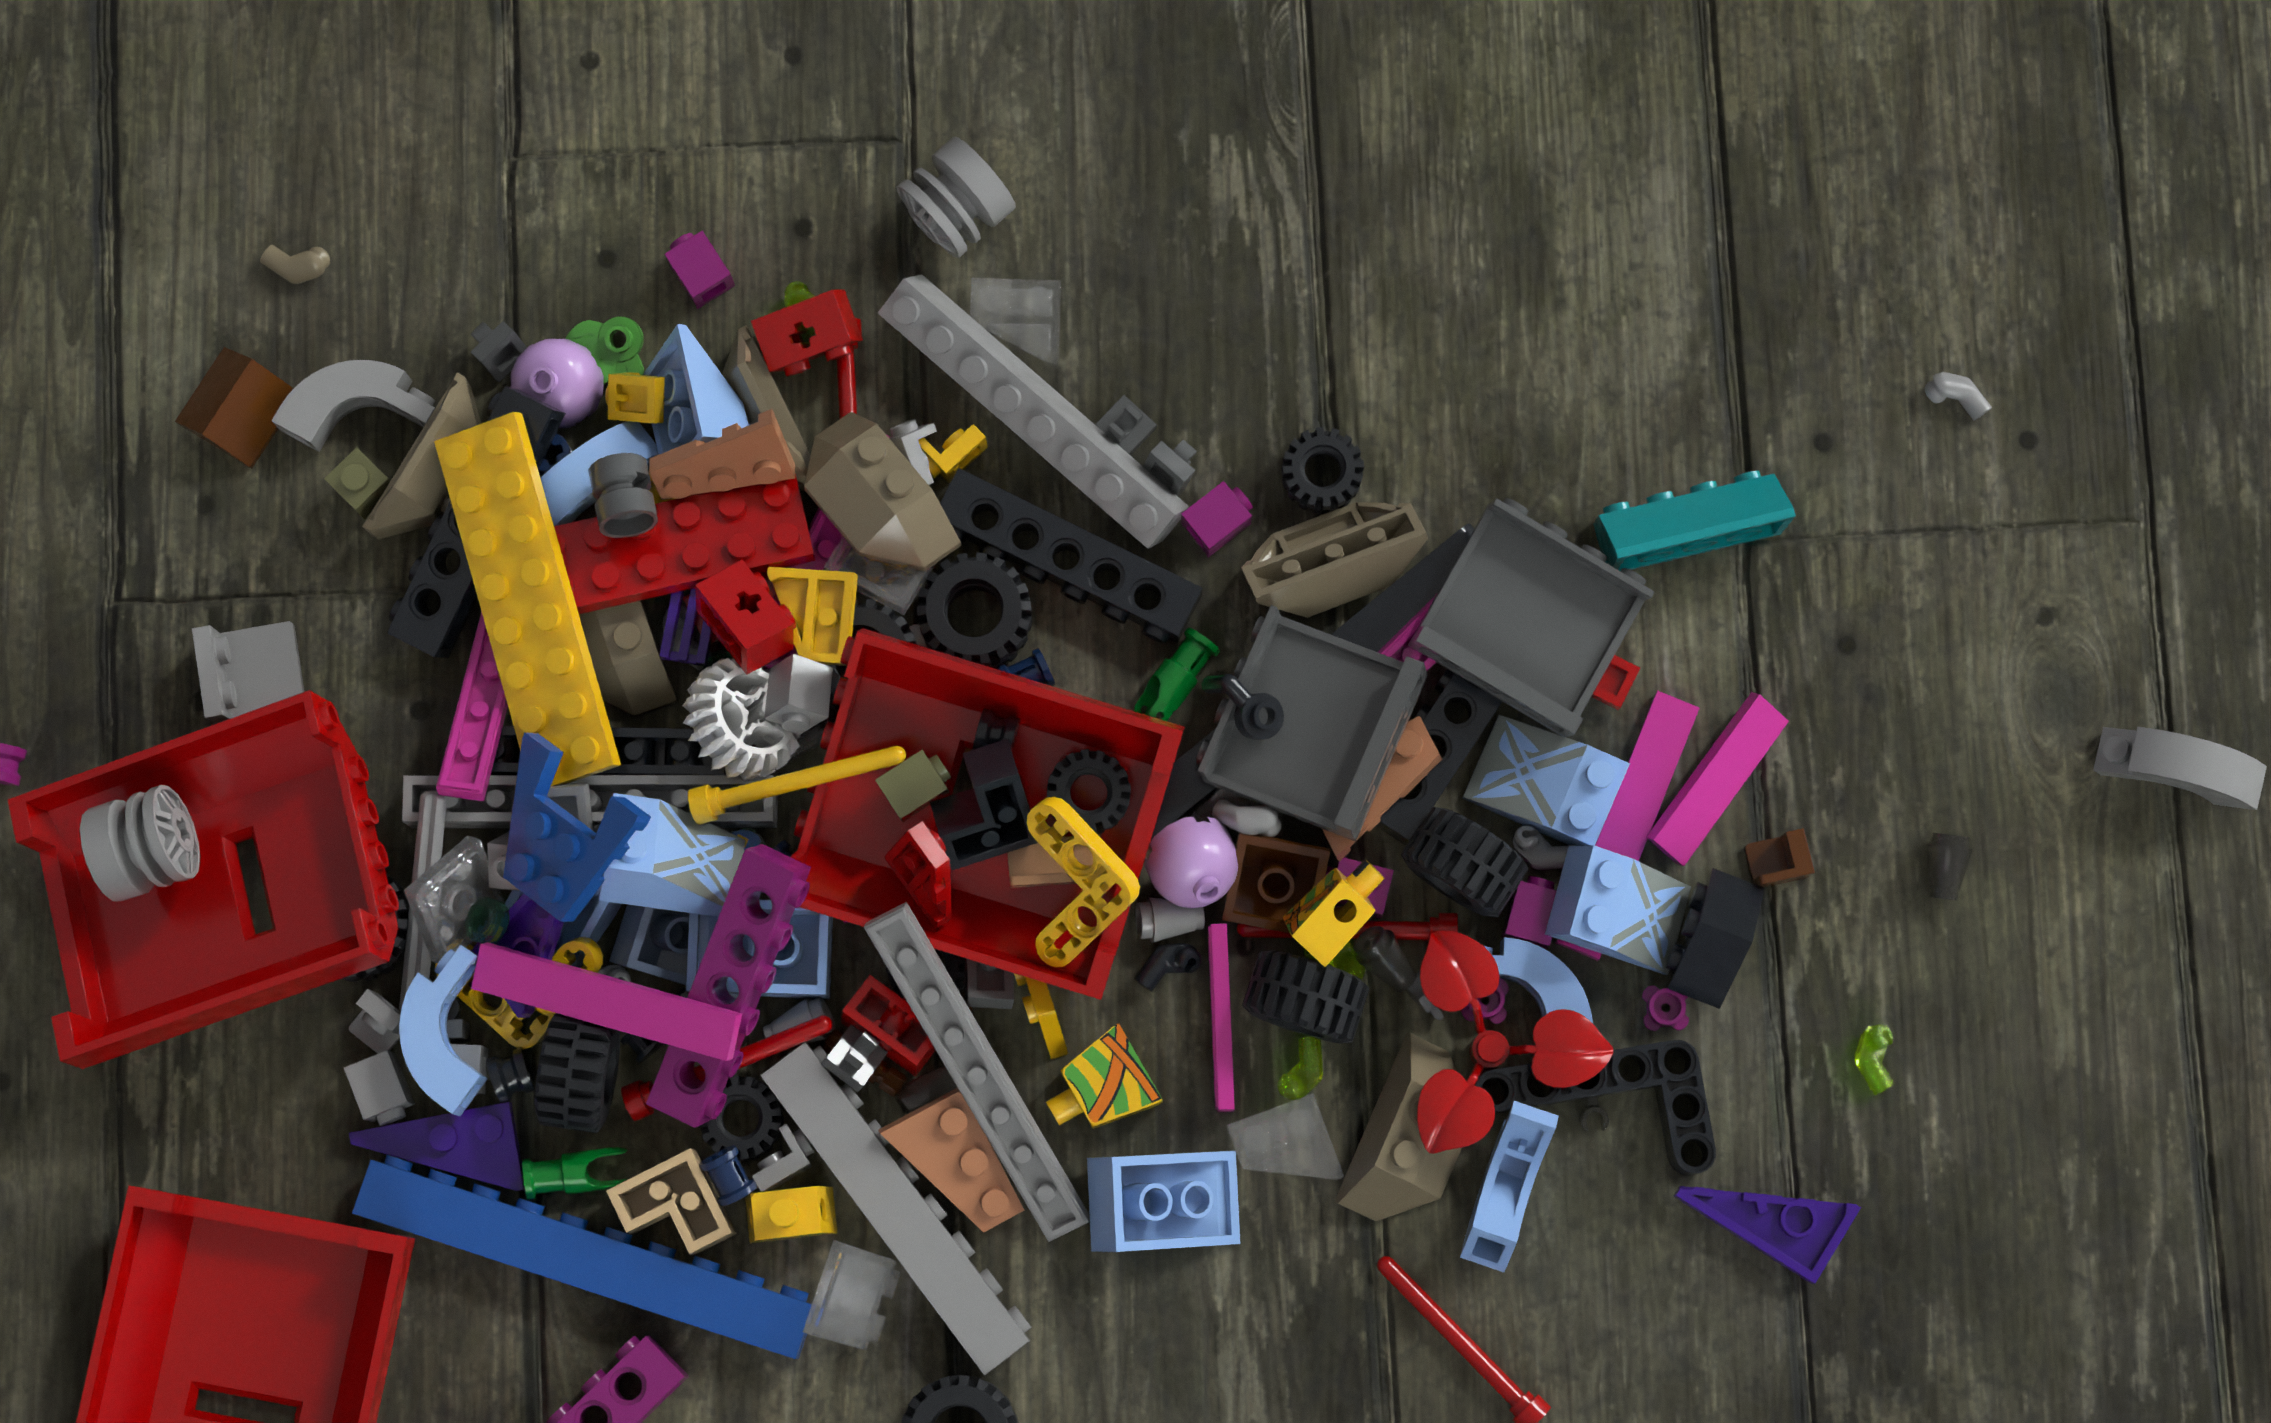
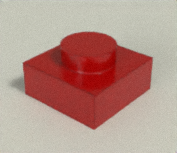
M1614 655L1591 697L1619 711L1640 667Z

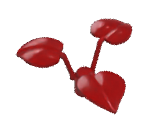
M1434 931L1430 935L1420 968L1422 991L1433 1006L1447 1012L1460 1011L1470 1002L1475 1020V1031L1478 1036L1473 1039L1469 1048L1470 1058L1475 1065L1467 1081L1459 1072L1453 1069H1443L1430 1077L1422 1088L1417 1107V1124L1420 1138L1428 1153L1435 1154L1470 1146L1481 1140L1490 1131L1495 1118L1493 1099L1485 1089L1474 1085L1483 1069L1491 1070L1497 1068L1505 1062L1508 1055L1535 1054L1531 1065L1534 1077L1541 1083L1554 1088H1567L1579 1085L1597 1075L1610 1061L1613 1055L1612 1045L1589 1019L1572 1010H1555L1540 1018L1533 1028V1041L1535 1045L1509 1046L1507 1039L1501 1033L1493 1030L1486 1031L1481 1005L1477 998L1487 997L1497 990L1499 970L1494 957L1479 942L1461 933Z

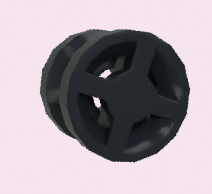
M984 708L979 720L972 750L1008 739L1012 751L1020 718L1015 716H1009L1006 719L1000 718L992 710Z
M522 1047L514 1049L508 1057L501 1059L494 1056L486 1059L488 1073L500 1102L511 1100L513 1094L520 1091L526 1093L535 1091L536 1079L529 1058Z

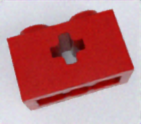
M845 289L827 291L751 321L769 372L784 371L786 377L811 369L809 361L825 355L827 362L853 353L850 345L863 341ZM808 328H814L816 335L809 338V342H804L801 335L808 332Z
M743 560L695 585L696 611L746 675L793 650V629L796 628V622L792 613L784 604L778 605L770 595V589L764 577L759 572L753 573Z
M871 975L867 977L842 1010V1024L846 1027L852 1024L862 1033L864 1031L869 1033L880 1042L878 1045L888 1052L886 1054L887 1057L915 1077L936 1051L908 1002Z

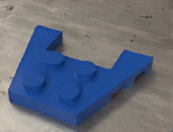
M524 733L503 878L561 922H574L605 881L603 873L614 859H622L630 848L627 843L635 831L644 830L651 816L627 798L611 796L597 833H595L547 796L564 752L538 733Z

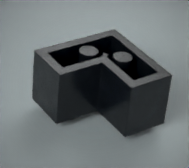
M1008 739L963 753L973 788L930 802L939 836L943 840L946 854L950 858L951 871L1038 843L1028 830L1026 822L1030 807Z
M1714 868L1706 884L1697 882L1688 904L1690 911L1681 935L1686 936L1683 945L1674 943L1665 968L1672 970L1668 989L1718 1009L1721 1008L1753 942L1765 888Z

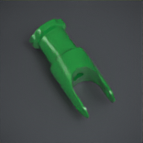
M1187 627L1184 631L1186 638L1171 659L1165 658L1153 674L1143 694L1136 702L1134 711L1141 713V707L1145 705L1146 711L1141 714L1156 718V714L1161 712L1162 716L1160 719L1168 721L1173 712L1181 706L1198 683L1196 677L1210 657H1217L1220 652L1219 648L1196 630Z
M609 1147L564 1153L560 1159L532 1162L530 1158L522 1159L527 1200L535 1199L536 1194L563 1190L567 1195L605 1190L628 1180L599 1181L593 1179L586 1168L596 1158L623 1154L628 1151L627 1148Z

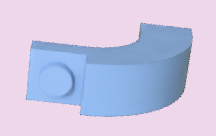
M626 421L600 433L572 451L540 478L554 526L573 522L598 500L593 497L588 472L591 464L598 459L612 454L634 453L646 458L649 469V458L657 456L658 450L654 440L639 422Z
M1507 937L1500 941V955H1492L1498 966L1499 978L1516 982L1529 991L1536 1000L1542 1017L1551 1011L1567 1009L1582 1014L1593 1023L1590 1005L1581 984L1572 971L1559 958L1544 948L1528 941ZM1484 946L1492 955L1493 948Z
M462 945L459 946L456 952L450 949L441 958L435 968L438 976L434 982L417 972L406 992L399 1023L401 1049L412 1077L431 1099L457 1116L463 1114L488 1079L456 1054L447 1034V1017L450 1007L475 972L478 957Z
M1517 1101L1513 1102L1492 1150L1471 1214L1460 1258L1505 1272L1518 1241L1524 1212L1537 1172L1556 1129L1558 1115Z

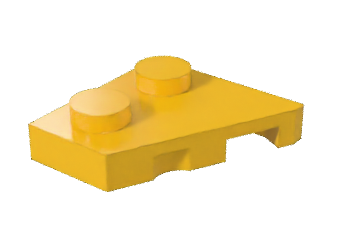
M768 567L767 575L770 582L773 583L780 604L787 606L795 619L796 628L793 629V643L798 655L825 665L847 666L840 663L845 642L848 636L852 637L858 575L855 572Z
M1014 973L1018 987L1025 984L1028 986L1030 995L1022 998L1030 1024L1040 1023L1050 1058L1055 1059L1069 1054L1047 983Z

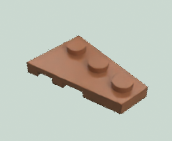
M770 409L758 414V422L741 428L735 423L723 428L722 437L707 443L694 440L649 458V473L662 500L681 499L690 495L729 491L733 488L757 484H773L777 481L794 479L795 463L775 414Z
M1420 716L1408 721L1357 840L1366 831L1370 832L1381 821L1380 817L1399 798H1404L1442 760ZM1322 829L1336 858L1340 862L1351 851L1350 847L1355 841Z
M958 1087L878 1130L890 1144L982 1232H986L1025 1211L987 1136Z

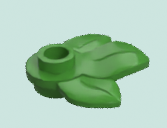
M613 317L605 323L593 320L583 321L572 328L565 338L586 347L592 353L591 355L596 360L597 366L602 370L604 376L603 385L608 382V374L626 372L644 374V367L638 355L643 346V332L640 326L628 317ZM619 330L626 335V343L621 348L617 347L613 342V336Z

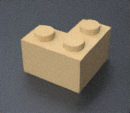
M690 1148L606 1190L626 1233L635 1234L671 1215L688 1253L693 1255L737 1234L724 1206L719 1205L717 1201L719 1196L707 1171H703L699 1165L702 1161L694 1149Z

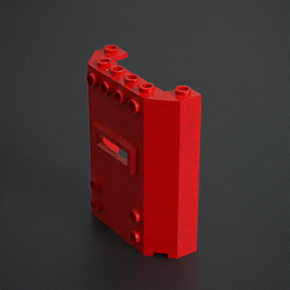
M864 628L857 631L856 638L848 636L840 663L847 665L844 677L848 679L841 677L838 682L833 699V704L840 706L835 723L827 722L822 735L820 748L827 750L823 764L893 746H900L905 750V760L923 750L928 759L937 754L952 777L944 782L950 792L942 797L944 798L952 795L966 747L973 748L983 709L992 710L997 717L1004 719L1009 716L1018 717L1020 722L1012 754L1030 810L1040 801L1047 798L1048 780L1054 767L1072 752L1077 753L1085 749H1089V751L1099 750L1105 752L1110 757H1114L1119 761L1121 767L1125 769L1131 785L1130 802L1127 811L1118 824L1112 829L1110 828L1101 833L1100 838L1128 866L1139 881L1184 732V726ZM897 765L807 788V792L814 795L809 811L802 809L798 817L794 836L801 839L798 850L791 855V858L811 867L806 879L810 883V888L804 902L800 906L801 908L864 927L866 922L907 902L934 949L1099 1000L1102 999L1131 905L1069 964L1064 967L1050 966L1042 961L1037 954L1035 947L1036 938L1083 890L1078 884L1010 888L1008 853L956 870L951 871L950 868L952 918L935 930L884 859V856L899 839L921 821L924 822L929 830H933L939 835L930 805L905 822H902L875 781ZM1082 775L1071 786V799L1080 809L1087 811L1095 810L1105 802L1107 787L1103 780L1095 775ZM1049 814L1045 820L1050 827L1057 821L1052 814ZM1069 831L1064 837H1069L1073 835ZM1115 883L1102 896L1107 904L1122 890L1121 887ZM1084 906L1078 907L1077 913L1081 922L1086 926L1096 927L1097 918L1094 912ZM1066 930L1053 944L1060 950L1073 935Z
M308 690L7 799L16 843L35 850L40 855L71 1012L67 1011L51 1017L60 1062L85 1069L390 961L398 931L395 911L399 909V902L395 890L388 883L385 868L389 866V859L384 845L378 840L375 825L379 822V815L374 802L368 797L365 784L369 780L367 765L363 758L358 755L331 701ZM159 785L169 786L179 795L194 823L200 849L199 871L192 879L183 882L175 881L167 887H157L154 884L149 893L124 901H112L97 886L86 864L80 837L82 815L89 808L113 800H124L127 803V800L134 793H146L150 788ZM253 838L273 927L258 934L255 933L236 847L237 843Z
M128 1185L76 1423H265L196 1410L200 1389L297 1407L294 1423H377L415 1238Z

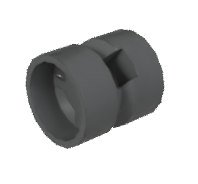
M618 453L600 458L591 464L588 472L593 497L598 499L595 503L599 530L603 535L613 538L633 537L648 532L656 526L658 517L653 493L649 491L652 486L646 458L634 453Z

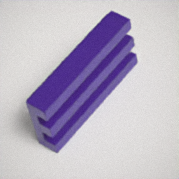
M695 588L690 591L679 652L673 651L684 591L671 593L659 657L662 660L706 667L713 631L704 620L697 655L689 654L697 616Z

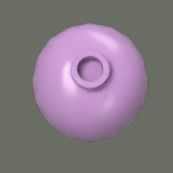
M544 339L528 346L517 357L511 371L510 387L518 389L566 413L559 428H570L575 426L576 423L581 422L586 416L590 417L596 411L603 396L604 376L601 368L597 366L596 360L591 355L592 353L586 347L568 339Z
M1194 816L1182 818L1167 825L1154 836L1149 844L1152 852L1148 860L1145 858L1144 866L1155 889L1170 903L1190 909L1205 907L1222 898L1228 893L1235 882L1238 872L1236 847L1226 826L1216 818L1208 817L1210 822H1196Z

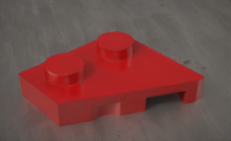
M921 821L899 839L884 856V859L936 930L952 918L950 858L946 854V847L941 837L935 831L929 830L924 822Z

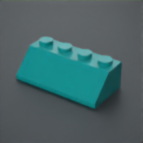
M1750 471L1735 476L1733 478L1734 483L1717 487L1716 481H1708L1690 487L1691 493L1677 497L1673 496L1672 491H1667L1647 497V504L1630 507L1629 502L1611 504L1602 509L1603 514L1598 515L1593 525L1600 552L1607 557L1605 563L1619 571L1622 568L1633 570L1781 535L1796 517L1794 507L1775 474L1761 476L1760 471Z

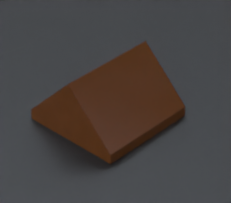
M224 347L175 422L252 469L278 430L272 422L273 417L287 395L294 388L252 358Z
M1239 832L1236 847L1238 872L1235 882L1227 893L1222 920L1290 933L1283 917L1325 877L1330 849L1258 834L1247 835Z

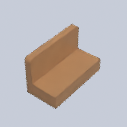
M1072 836L1063 837L1060 840L1065 843ZM1039 843L1008 852L1010 888L1077 884ZM1080 844L1074 845L1073 852L1076 859L1081 864L1092 865L1093 856L1090 850Z

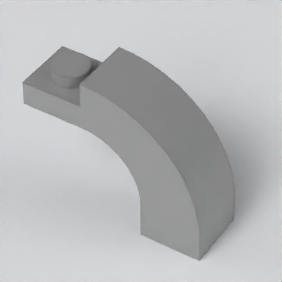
M350 360L324 367L301 381L287 395L273 417L272 422L281 432L320 452L336 424L354 410L364 407L386 408L424 428L435 410V407H433L435 400L414 387L407 393L413 381L404 370L396 366L373 360Z
M2103 727L2093 771L2103 776L2144 780L2178 787L2200 795L2214 805L2257 810L2267 766L2238 750L2184 734L2145 727H2137V731Z

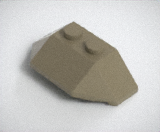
M747 325L737 331L722 375L743 402L748 423L754 424L758 422V414L770 409L773 410L795 463V474L799 490L806 492L804 484L811 455Z
M456 373L371 514L362 525L374 538L379 540L432 526L439 515L443 516L450 499L448 498V490L434 441L481 424L473 389L463 375Z
M850 412L814 437L804 489L859 556L892 564L908 565L913 569L926 571L961 546V541L932 488L877 423Z
M1355 502L1271 534L1255 552L1251 561H1247L1241 569L1257 604L1267 607L1273 605L1278 607V610L1308 618L1391 586L1425 544L1428 537L1411 503H1399L1396 506L1377 502Z
M643 600L579 614L603 701L634 717L678 702L665 662L659 657L660 648Z
M1406 1033L1334 1203L1373 1221H1379L1441 1199L1462 1148L1446 1150L1435 1154L1428 1153L1424 1148L1418 1130L1417 1107L1422 1088L1430 1077L1443 1069L1457 1071L1449 1051L1414 1034Z

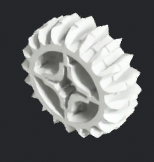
M726 658L717 661L712 667L709 666L702 670L699 676L696 677L697 680L687 689L690 697L682 705L691 713L686 716L683 724L694 729V733L691 734L688 741H698L702 747L698 757L709 755L712 758V770L725 767L727 778L740 775L744 781L752 780L757 776L767 777L774 773L775 769L778 770L785 766L788 760L791 759L790 756L800 747L796 739L800 738L803 732H790L783 729L781 724L764 719L769 669L763 670L761 667L746 675L734 658L731 660Z

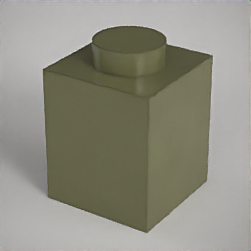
M357 447L324 478L364 520L371 514L390 483L389 478Z
M921 750L875 781L901 821L905 822L928 807L931 801L938 800L950 793L944 782L952 777L937 754L928 759L924 751Z

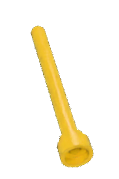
M893 746L721 790L719 787L712 788L708 784L695 787L688 791L689 808L694 821L698 825L718 820L719 815L725 814L726 808L901 764L906 758V752L900 746Z

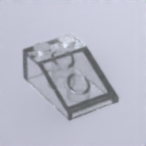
M834 1240L803 1332L862 1350H867L869 1341L877 1344L886 1320L885 1316L879 1315L884 1297L893 1298L901 1272L894 1270L896 1260Z

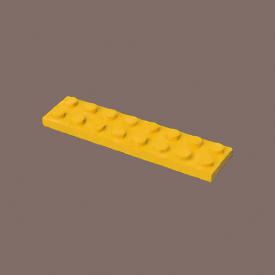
M511 412L434 441L520 751L524 733H538L564 752L551 786L568 784L621 766L522 413Z

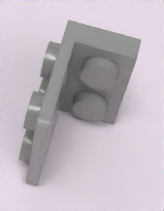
M287 621L219 633L210 625L192 628L204 716L213 724L304 692L295 626L292 622Z

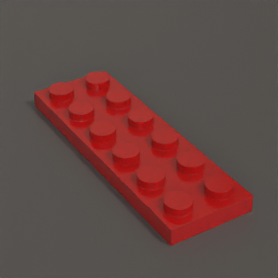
M796 474L794 479L777 481L773 484H757L733 488L729 491L708 492L656 503L658 523L648 532L638 536L627 538L605 536L599 530L597 517L554 526L579 614L693 589L697 583L740 560H743L753 573L767 572L768 567L786 568L816 561Z

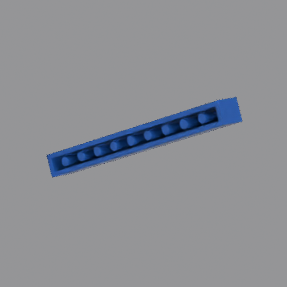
M386 1155L384 1163L370 1160L352 1214L793 1359H799L817 1306L806 1302L809 1295L807 1292L782 1285L781 1291L778 1293L762 1287L765 1278L738 1270L735 1279L718 1273L721 1264L698 1256H694L692 1264L674 1259L676 1249L650 1241L648 1249H644L630 1244L633 1235L606 1227L604 1234L601 1235L586 1230L588 1220L563 1212L560 1220H556L542 1215L545 1206L518 1198L516 1206L498 1201L501 1194L500 1191L474 1183L472 1192L454 1186L457 1177L430 1169L428 1177L411 1172L413 1163L390 1155Z

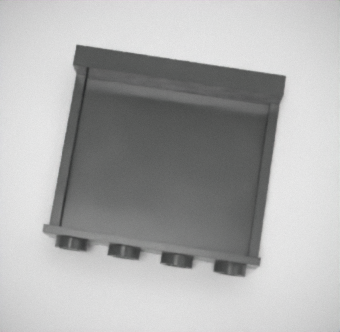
M1496 498L1484 510L1408 646L1557 734L1569 737L1575 735L1584 719L1580 717L1644 601L1652 598L1654 591L1644 586L1646 580L1638 573L1627 568H1622L1619 571L1605 563L1607 557L1599 550L1589 545H1583L1580 548L1566 539L1568 534L1557 525L1544 521L1541 525L1526 516L1529 511L1520 503L1509 498H1504L1502 502Z
M1271 605L1266 617L1260 616L1256 621L1251 635V642H1254L1248 658L1242 657L1239 660L1234 676L1251 694L1267 693L1274 696L1283 708V725L1280 731L1269 739H1249L1243 736L1236 727L1234 712L1237 705L1230 698H1224L1215 714L1214 723L1217 724V728L1211 741L1206 739L1202 743L1197 754L1196 765L1199 766L1198 772L1207 784L1263 806H1268L1273 810L1356 842L1428 677L1424 662L1406 656L1404 662L1283 617L1280 615L1278 607ZM1262 708L1258 716L1260 722L1265 724L1268 714L1266 709Z

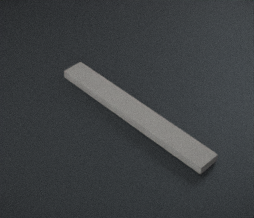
M905 902L866 922L864 926L865 931L1048 1242L1089 1223L1090 1214L908 903Z

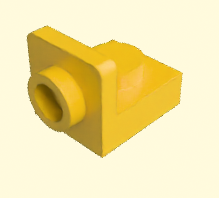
M636 372L608 374V386L605 393V400L608 405V420L653 424L663 423L665 377L640 375V373Z
M974 424L966 431L960 428L950 435L942 446L944 451L941 454L924 437L918 440L922 451L928 458L932 477L935 479L940 474L948 483L952 481L958 468L964 470L988 448L986 436Z

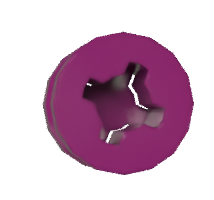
M0 743V784L19 786L21 776L18 773L19 763L25 760L27 750Z

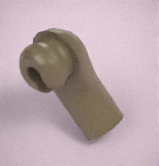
M270 245L262 254L260 263L290 283L300 284L324 274L325 269L330 264V257L327 251L321 247H312L309 251L306 250L290 256L276 246Z

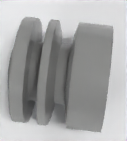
M952 137L931 156L932 162L940 175L938 178L923 168H917L913 171V175L919 187L910 180L904 179L896 188L908 209L909 215L923 233L952 256L960 258L967 252V245L962 236L971 243H977L981 239L980 232L973 221L974 217L990 227H995L1016 208V205L1003 182L979 154L960 138Z
M159 785L150 788L146 793L137 792L130 796L127 803L124 800H113L89 808L82 815L80 837L86 864L97 886L112 901H124L149 893L154 884L157 887H167L175 881L183 882L192 879L199 871L200 849L194 823L179 795L169 786Z

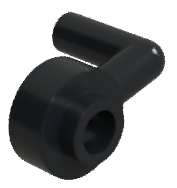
M1232 674L1211 675L1203 679L1202 689L1208 694L1226 693L1237 705L1234 712V720L1237 729L1243 736L1253 740L1269 739L1280 731L1284 721V712L1282 705L1274 696L1267 693L1251 694ZM1262 708L1266 709L1268 714L1265 724L1260 722L1258 716Z

